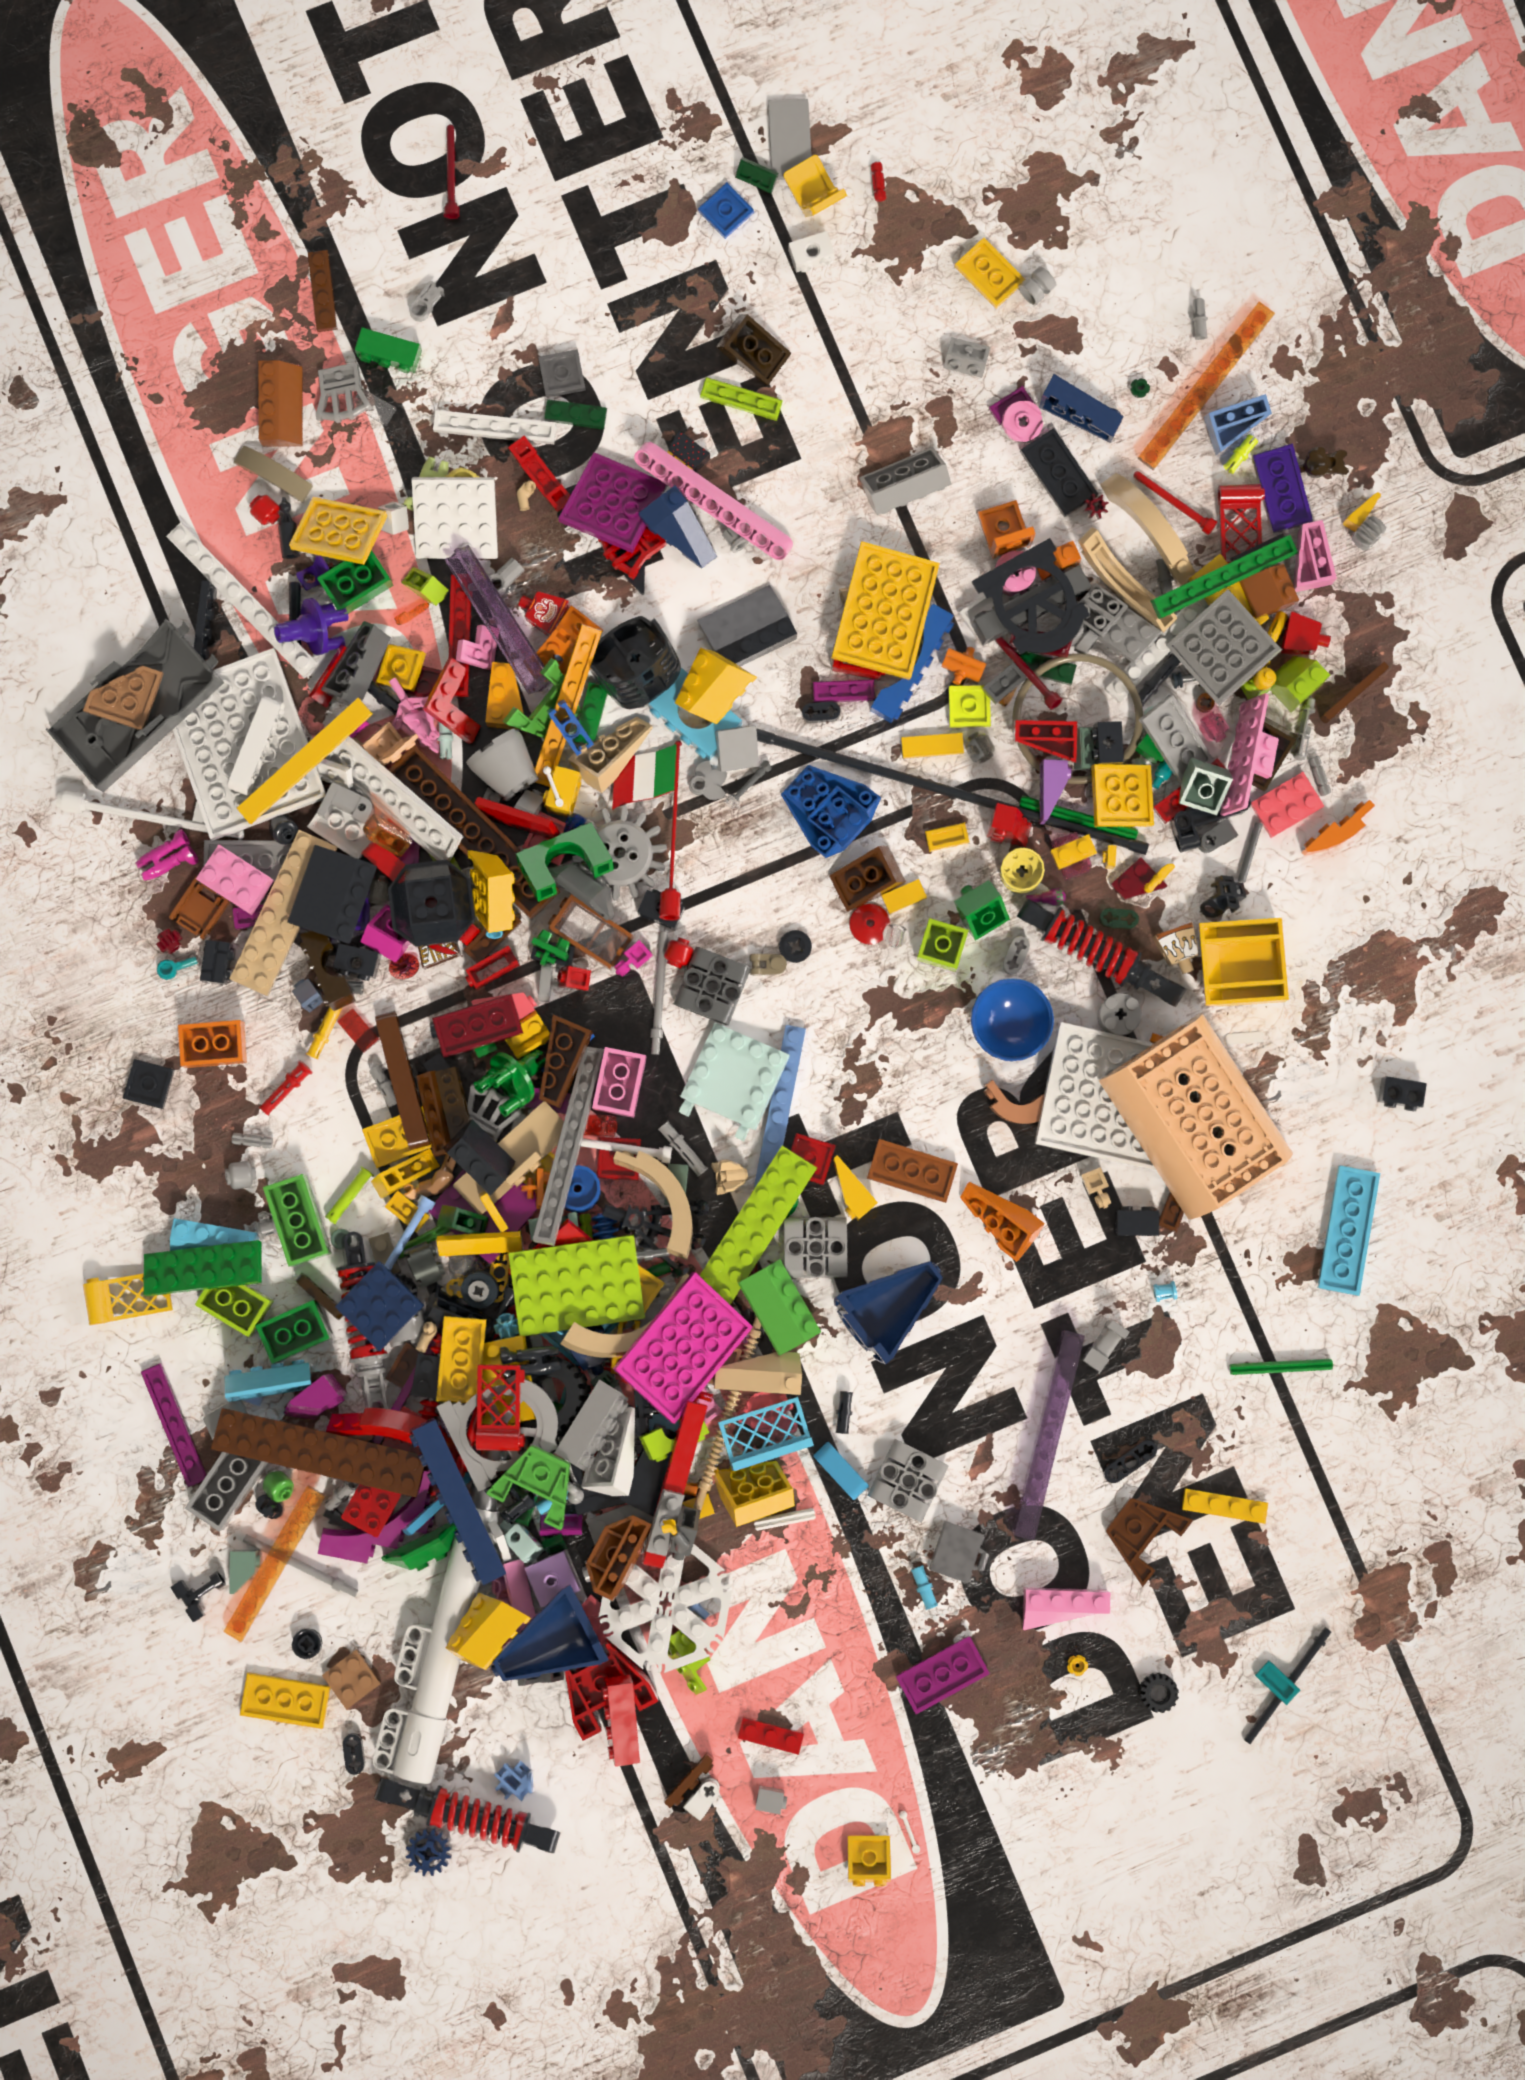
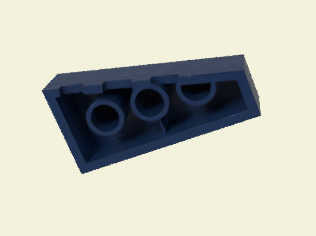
M1053 374L1048 383L1039 408L1109 443L1112 442L1124 418L1120 411L1108 407L1056 374Z

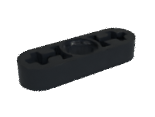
M1143 1440L1111 1462L1103 1470L1105 1480L1110 1483H1118L1150 1461L1157 1454L1156 1444L1150 1440ZM1145 1444L1152 1446L1151 1454H1143L1141 1457L1144 1460L1140 1462L1139 1456L1134 1451L1137 1450L1138 1453H1141L1144 1450L1143 1446ZM1130 1455L1136 1459V1464L1132 1468L1126 1467L1124 1463L1125 1458ZM1120 1462L1122 1468L1125 1469L1127 1472L1123 1474V1471L1120 1470L1116 1473V1479H1114L1113 1477L1109 1478V1469H1118L1119 1466L1117 1465V1463Z

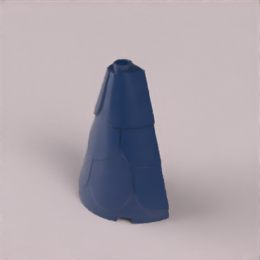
M931 1261L895 1271L892 1275L841 1292V1294L834 1298V1305L836 1307L839 1306L840 1309L837 1313L862 1348L866 1352L872 1351L875 1353L873 1358L880 1363L887 1364L894 1358L922 1310L926 1309L943 1278L940 1274L941 1270Z
M568 1585L561 1589L541 1612H538L523 1630L517 1632L518 1634L503 1647V1651L493 1661L491 1669L496 1677L500 1676L502 1681L540 1677L541 1674L563 1672L569 1669L601 1665L609 1659L572 1586Z

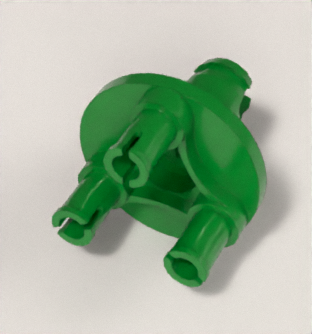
M538 1049L533 1050L519 1061H516L506 1053H497L491 1058V1069L486 1072L485 1076L474 1082V1088L478 1093L482 1094L493 1084L494 1088L500 1086L504 1093L510 1097V1099L498 1106L500 1113L507 1117L518 1107L522 1108L533 1100L534 1087L531 1077L545 1067L546 1058L535 1062V1059L543 1054Z

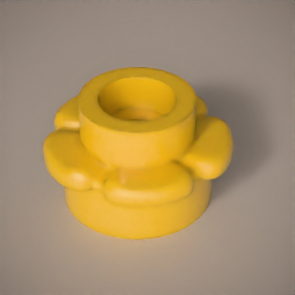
M1081 1655L1072 1656L1068 1660L1067 1669L1071 1674L1081 1676L1087 1671L1088 1663Z

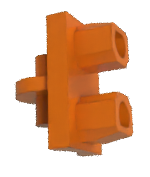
M537 1168L536 1185H533V1178H527V1185L521 1186V1191L527 1192V1199H534L533 1192H536V1209H541L545 1195L544 1185L548 1184L550 1172L543 1171V1168Z

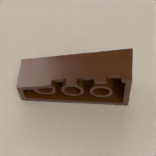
M553 1015L539 1096L540 1100L558 1108L562 1107L593 1032Z

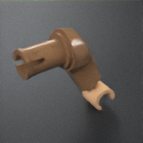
M446 1154L441 1169L437 1170L431 1179L420 1182L417 1189L413 1185L407 1184L404 1186V1190L407 1192L404 1195L409 1200H415L418 1194L425 1197L441 1194L450 1186L454 1179L453 1170L456 1161L452 1158L449 1159V1155Z

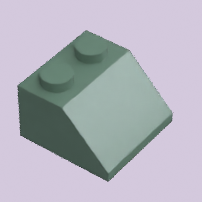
M1191 758L1183 775L1179 804L1217 815L1233 781L1230 771Z

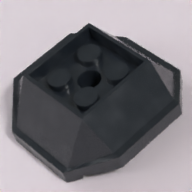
M448 860L407 864L388 888L393 931L415 947L458 942L476 921L471 879ZM429 898H434L437 900V904L435 907L429 908L425 905L426 901Z

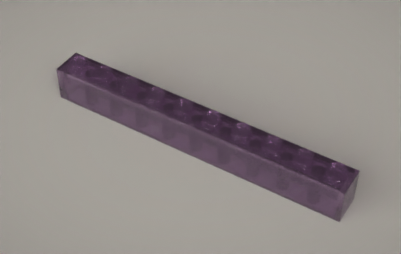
M1066 1330L1061 1332L1012 1530L1014 1536L1035 1541L1085 1335Z

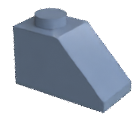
M302 979L294 985L295 989L292 990V993L300 1005L308 1012L313 1011L323 1003L322 994L311 980Z

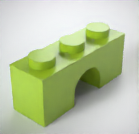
M703 1422L698 1442L704 1440V1435L709 1433L705 1422ZM656 1428L639 1436L649 1460L656 1459V1462L668 1457L667 1453L673 1450L676 1437L674 1439L667 1438L662 1428Z

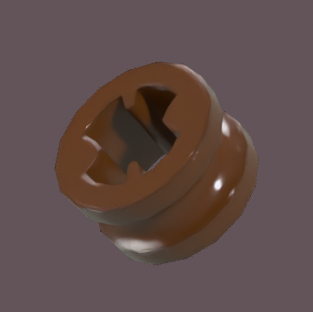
M1208 693L1201 694L1196 700V708L1202 713L1210 712L1215 705V701ZM1201 699L1209 700L1210 703L1208 705L1210 707L1207 708L1206 705L1201 706Z

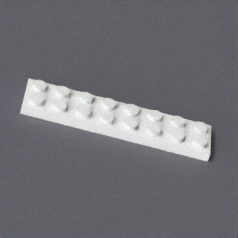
M350 736L326 756V760L350 767L352 769L353 787L369 799L371 803L437 861H451L463 836Z

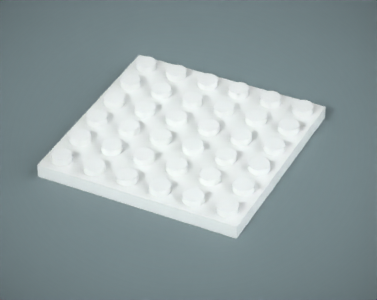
M1060 1022L1034 1144L1155 1171L1156 1169L1098 1081L1154 1043Z

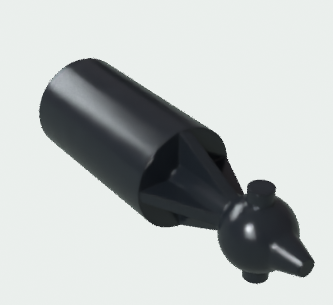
M282 497V501L279 504L282 516L278 525L281 554L284 559H294L300 557V551L291 550L289 543L297 529V525L289 514L291 504L287 502L285 497Z

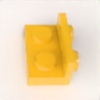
M536 1010L520 1020L524 1034L505 1039L517 1059L526 1056L539 1045H544L549 1040L550 1032Z

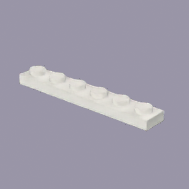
M435 410L433 431L515 441L525 436L529 442L554 445L556 422Z

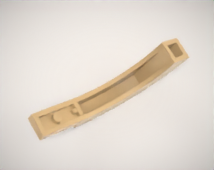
M1115 473L1101 483L1100 486L1108 500L1123 509L1152 541L1177 586L1180 587L1190 582L1189 578L1196 572L1187 557L1188 552L1171 525L1149 498L1132 482L1118 473Z
M686 1274L681 1277L676 1287L672 1291L671 1295L667 1299L666 1303L676 1293V1291L685 1282L689 1275ZM652 1321L635 1331L624 1334H601L588 1330L574 1322L560 1344L577 1353L593 1357L624 1356Z

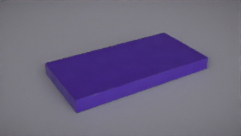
M1293 443L1253 455L1261 488L1265 489V503L1273 533L1313 522Z

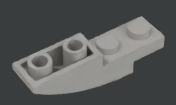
M1096 583L1083 598L1115 620L1116 625L1147 645L1148 649L1161 634L1158 628L1128 609L1127 604Z
M1082 598L1080 602L1084 604L1090 614L1089 617L1083 620L1086 630H1092L1099 635L1098 641L1118 656L1122 655L1136 664L1148 649L1147 645L1116 625L1115 620Z

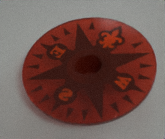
M404 953L396 963L391 960L389 964L390 974L400 980L413 977L419 970L418 959L408 953Z

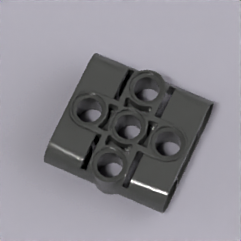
M696 947L673 1004L729 1026L751 968L706 949ZM717 962H722L726 968L722 972H717L714 969V965ZM696 974L699 980L697 983L691 984L687 981L688 976ZM715 981L718 984L717 990L709 991L706 988L708 982ZM728 989H735L737 996L733 999L726 996ZM702 1000L710 1002L711 1006L708 1010L699 1008V1003Z

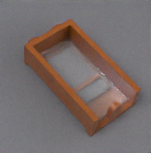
M572 894L569 898L565 897L559 906L561 908L557 915L553 914L548 922L550 925L549 931L569 941L572 946L612 971L634 938L633 934L613 921L605 920Z

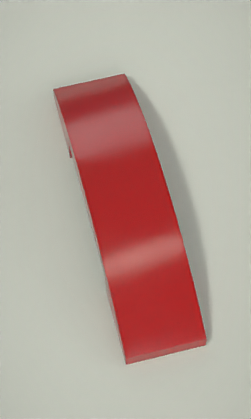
M525 436L521 437L510 445L508 449L530 480L536 484L540 493L558 513L565 507L570 494L538 456L537 451Z

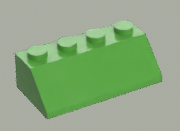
M780 1259L738 1283L779 1356L821 1333Z

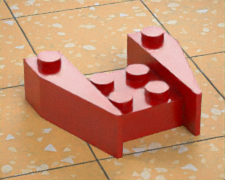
M607 1638L605 1639V1646L608 1650V1653H606L608 1661L603 1662L601 1665L565 1671L572 1720L582 1741L602 1731V1725L595 1711L606 1705V1699L603 1700L602 1696L605 1678L630 1675L633 1682L634 1700L639 1711L658 1702V1695L649 1677Z

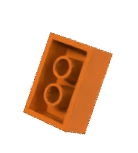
M232 1020L178 1025L181 1067L195 1068L247 1063L245 1022Z

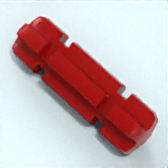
M881 162L871 164V172L874 173L872 174L873 190L876 191L874 198L877 202L886 200L884 173H881L883 171V164Z

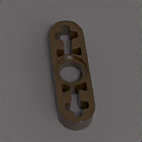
M301 1272L295 1279L297 1284L332 1316L340 1320L344 1315L335 1307L338 1303L307 1275Z

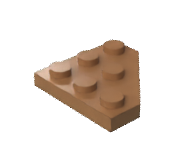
M141 666L125 676L122 675L110 681L109 684L90 691L83 711L142 730L146 726L163 677V672Z

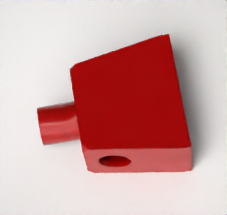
M1291 611L1286 621L1281 645L1282 651L1280 653L1313 655L1318 646L1329 647L1331 636L1320 634L1322 623Z

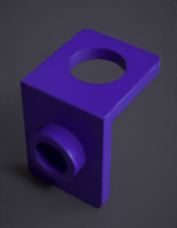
M317 555L313 566L296 573V577L303 588L308 591L321 585L317 578L330 569L322 556ZM312 574L315 577V582L307 583L304 580V575Z

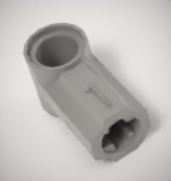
M511 558L495 574L488 577L487 587L491 595L496 597L504 595L506 589L525 570L515 559ZM494 582L502 583L499 589L491 587Z

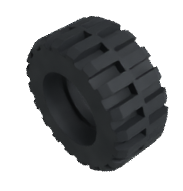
M556 1356L544 1357L545 1363L561 1362L562 1368L553 1373L531 1376L533 1383L538 1385L544 1379L554 1377L561 1380L565 1385L566 1401L562 1409L557 1413L558 1430L556 1437L559 1438L567 1433L588 1399V1393L591 1392V1388L586 1383L587 1377L580 1372L581 1369L576 1365ZM537 1420L521 1422L520 1425L526 1428H537Z

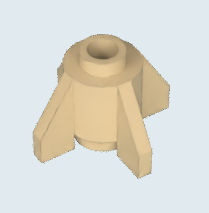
M728 1159L712 1163V1168L716 1173L717 1185L715 1193L717 1195L733 1192L741 1185H744L745 1180L748 1179L747 1169L743 1168L741 1164Z

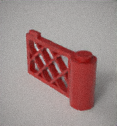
M1260 484L1218 486L1221 555L1225 560L1226 553L1230 548L1237 554L1241 553L1234 546L1240 538L1249 545L1246 550L1254 547L1256 541L1257 545L1262 543L1261 500L1265 499V489L1261 488ZM1247 509H1256V518L1252 522L1242 515ZM1224 510H1233L1238 515L1237 518L1230 523L1225 518ZM1239 517L1249 525L1242 533L1233 526ZM1250 527L1257 533V538L1253 542H1250L1243 535ZM1229 528L1239 535L1233 543H1230L1225 538V533Z
M478 1364L476 1450L520 1451V1447H524L525 1435L521 1434L520 1400L521 1383H525V1369H521V1365ZM483 1369L492 1370L497 1376L489 1384L483 1379ZM506 1370H516V1379L511 1384L501 1376ZM498 1378L507 1386L500 1395L491 1387ZM516 1382V1387L514 1389L512 1385ZM487 1389L497 1397L490 1405L482 1399V1394ZM508 1389L515 1394V1401L510 1406L501 1397ZM498 1399L507 1408L500 1416L490 1408ZM482 1404L486 1407V1409L483 1410V1411H482ZM487 1410L496 1418L492 1424H482V1415ZM508 1410L515 1416V1425H507L501 1419Z

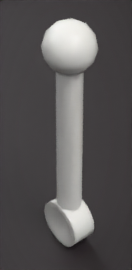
M546 766L543 772L547 774L555 795V804L557 807H562L564 802L560 799L552 779L551 768Z
M901 1811L899 1817L904 1821L913 1845L912 1851L917 1854L920 1852V1846L916 1844L907 1820V1812Z

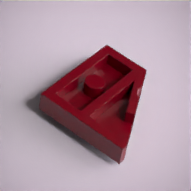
M1140 857L1110 886L1123 900L1145 895L1148 893L1144 891V886L1151 881L1156 872ZM1162 880L1153 891L1163 890L1168 885Z

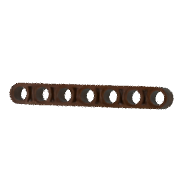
M396 1011L375 1016L408 1147L411 1151L431 1145Z

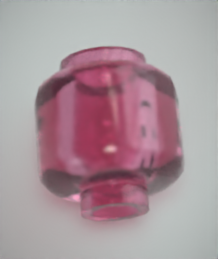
M1213 711L1200 719L1199 730L1207 742L1215 740L1218 743L1227 737L1225 733L1228 732L1229 725L1222 714H1215Z

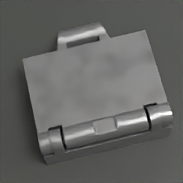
M944 1521L929 1570L968 1583L972 1576V1570L983 1571L985 1569L989 1554L980 1548L985 1538L984 1535ZM979 1552L981 1555L977 1566H975L974 1564Z

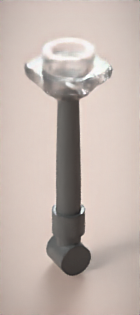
M768 761L761 763L762 767L757 769L755 774L736 794L724 795L726 798L724 802L729 808L740 809L739 798L765 772L771 770L772 767Z

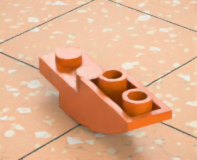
M1368 800L1365 804L1361 801L1353 809L1355 813L1351 817L1346 815L1338 824L1334 821L1330 826L1326 823L1318 831L1320 835L1316 839L1311 837L1303 845L1306 849L1301 853L1303 855L1316 854L1344 843L1366 826L1361 819L1375 804L1371 800Z

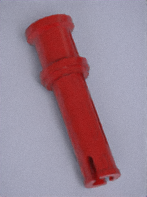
M299 1060L298 1065L291 1073L286 1074V1079L259 1108L269 1116L294 1088L300 1087L301 1082L309 1074H313V1071L303 1061ZM302 1070L303 1072L298 1077H296V1075ZM282 1090H284V1092L272 1103V1101L276 1098V1096H277Z

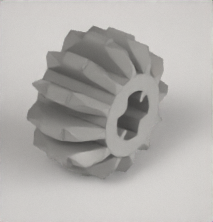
M1375 516L1369 517L1353 534L1352 541L1363 551L1369 550L1385 533L1386 526L1383 524L1384 522Z

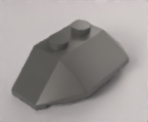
M575 863L548 868L554 881L605 920H612L614 918L610 887L605 884L606 880L602 877L594 878L589 872V867L583 863Z

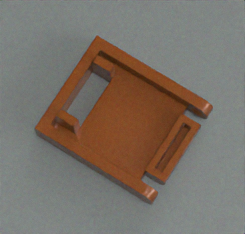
M195 877L169 918L174 921L179 914L180 916L176 923L196 936L203 930L200 938L205 940L230 901L200 883L196 879L197 877ZM204 887L218 896L214 903L200 894Z

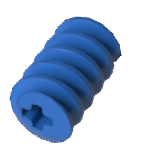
M598 1213L592 1217V1221L598 1222L592 1228L599 1231L593 1234V1237L598 1239L619 1237L613 1235V1233L619 1231L618 1228L613 1227V1224L618 1223V1221L602 1216L603 1213Z

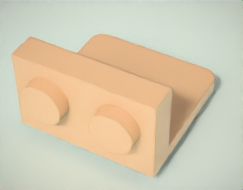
M388 722L360 746L384 766L390 761L392 763L397 761L402 756L401 752L404 749L407 751L416 744L414 741L419 736L415 733L401 738L392 724Z

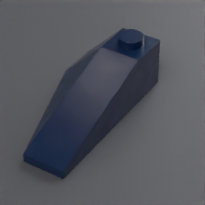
M676 485L638 513L652 533L661 536L666 540L667 544L673 545L682 552L683 556L702 569L717 558L688 501Z

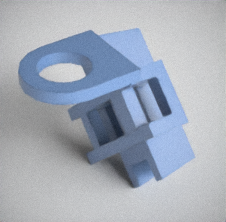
M521 1760L514 1768L505 1763L494 1775L500 1781L495 1790H500L505 1795L504 1798L506 1800L513 1793L522 1802L528 1792L533 1793L534 1791L533 1770H530Z

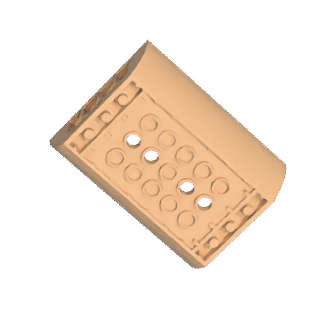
M1199 1013L1098 1080L1188 1220L1201 1217L1220 1208L1287 1163L1293 1155L1288 1144L1203 1013ZM1181 1073L1186 1074L1188 1077L1186 1085H1181L1178 1082V1077ZM1192 1091H1196L1200 1096L1197 1103L1191 1102L1189 1098ZM1216 1126L1222 1129V1136L1220 1138H1215L1212 1134L1213 1128ZM1227 1144L1232 1145L1234 1148L1231 1156H1227L1224 1153V1147Z

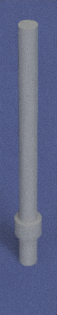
M663 931L660 932L654 1020L653 1029H651L650 1038H652L651 1054L659 1055L660 1039L663 1038L661 1024L666 969L664 953L668 942V932Z
M248 1534L243 1539L244 1543L331 1585V1588L338 1592L341 1590L356 1597L359 1591L344 1583L345 1580L339 1577L334 1578Z

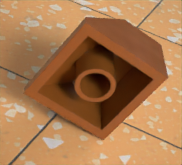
M1284 563L1269 567L1240 581L1255 619L1284 611L1300 601Z

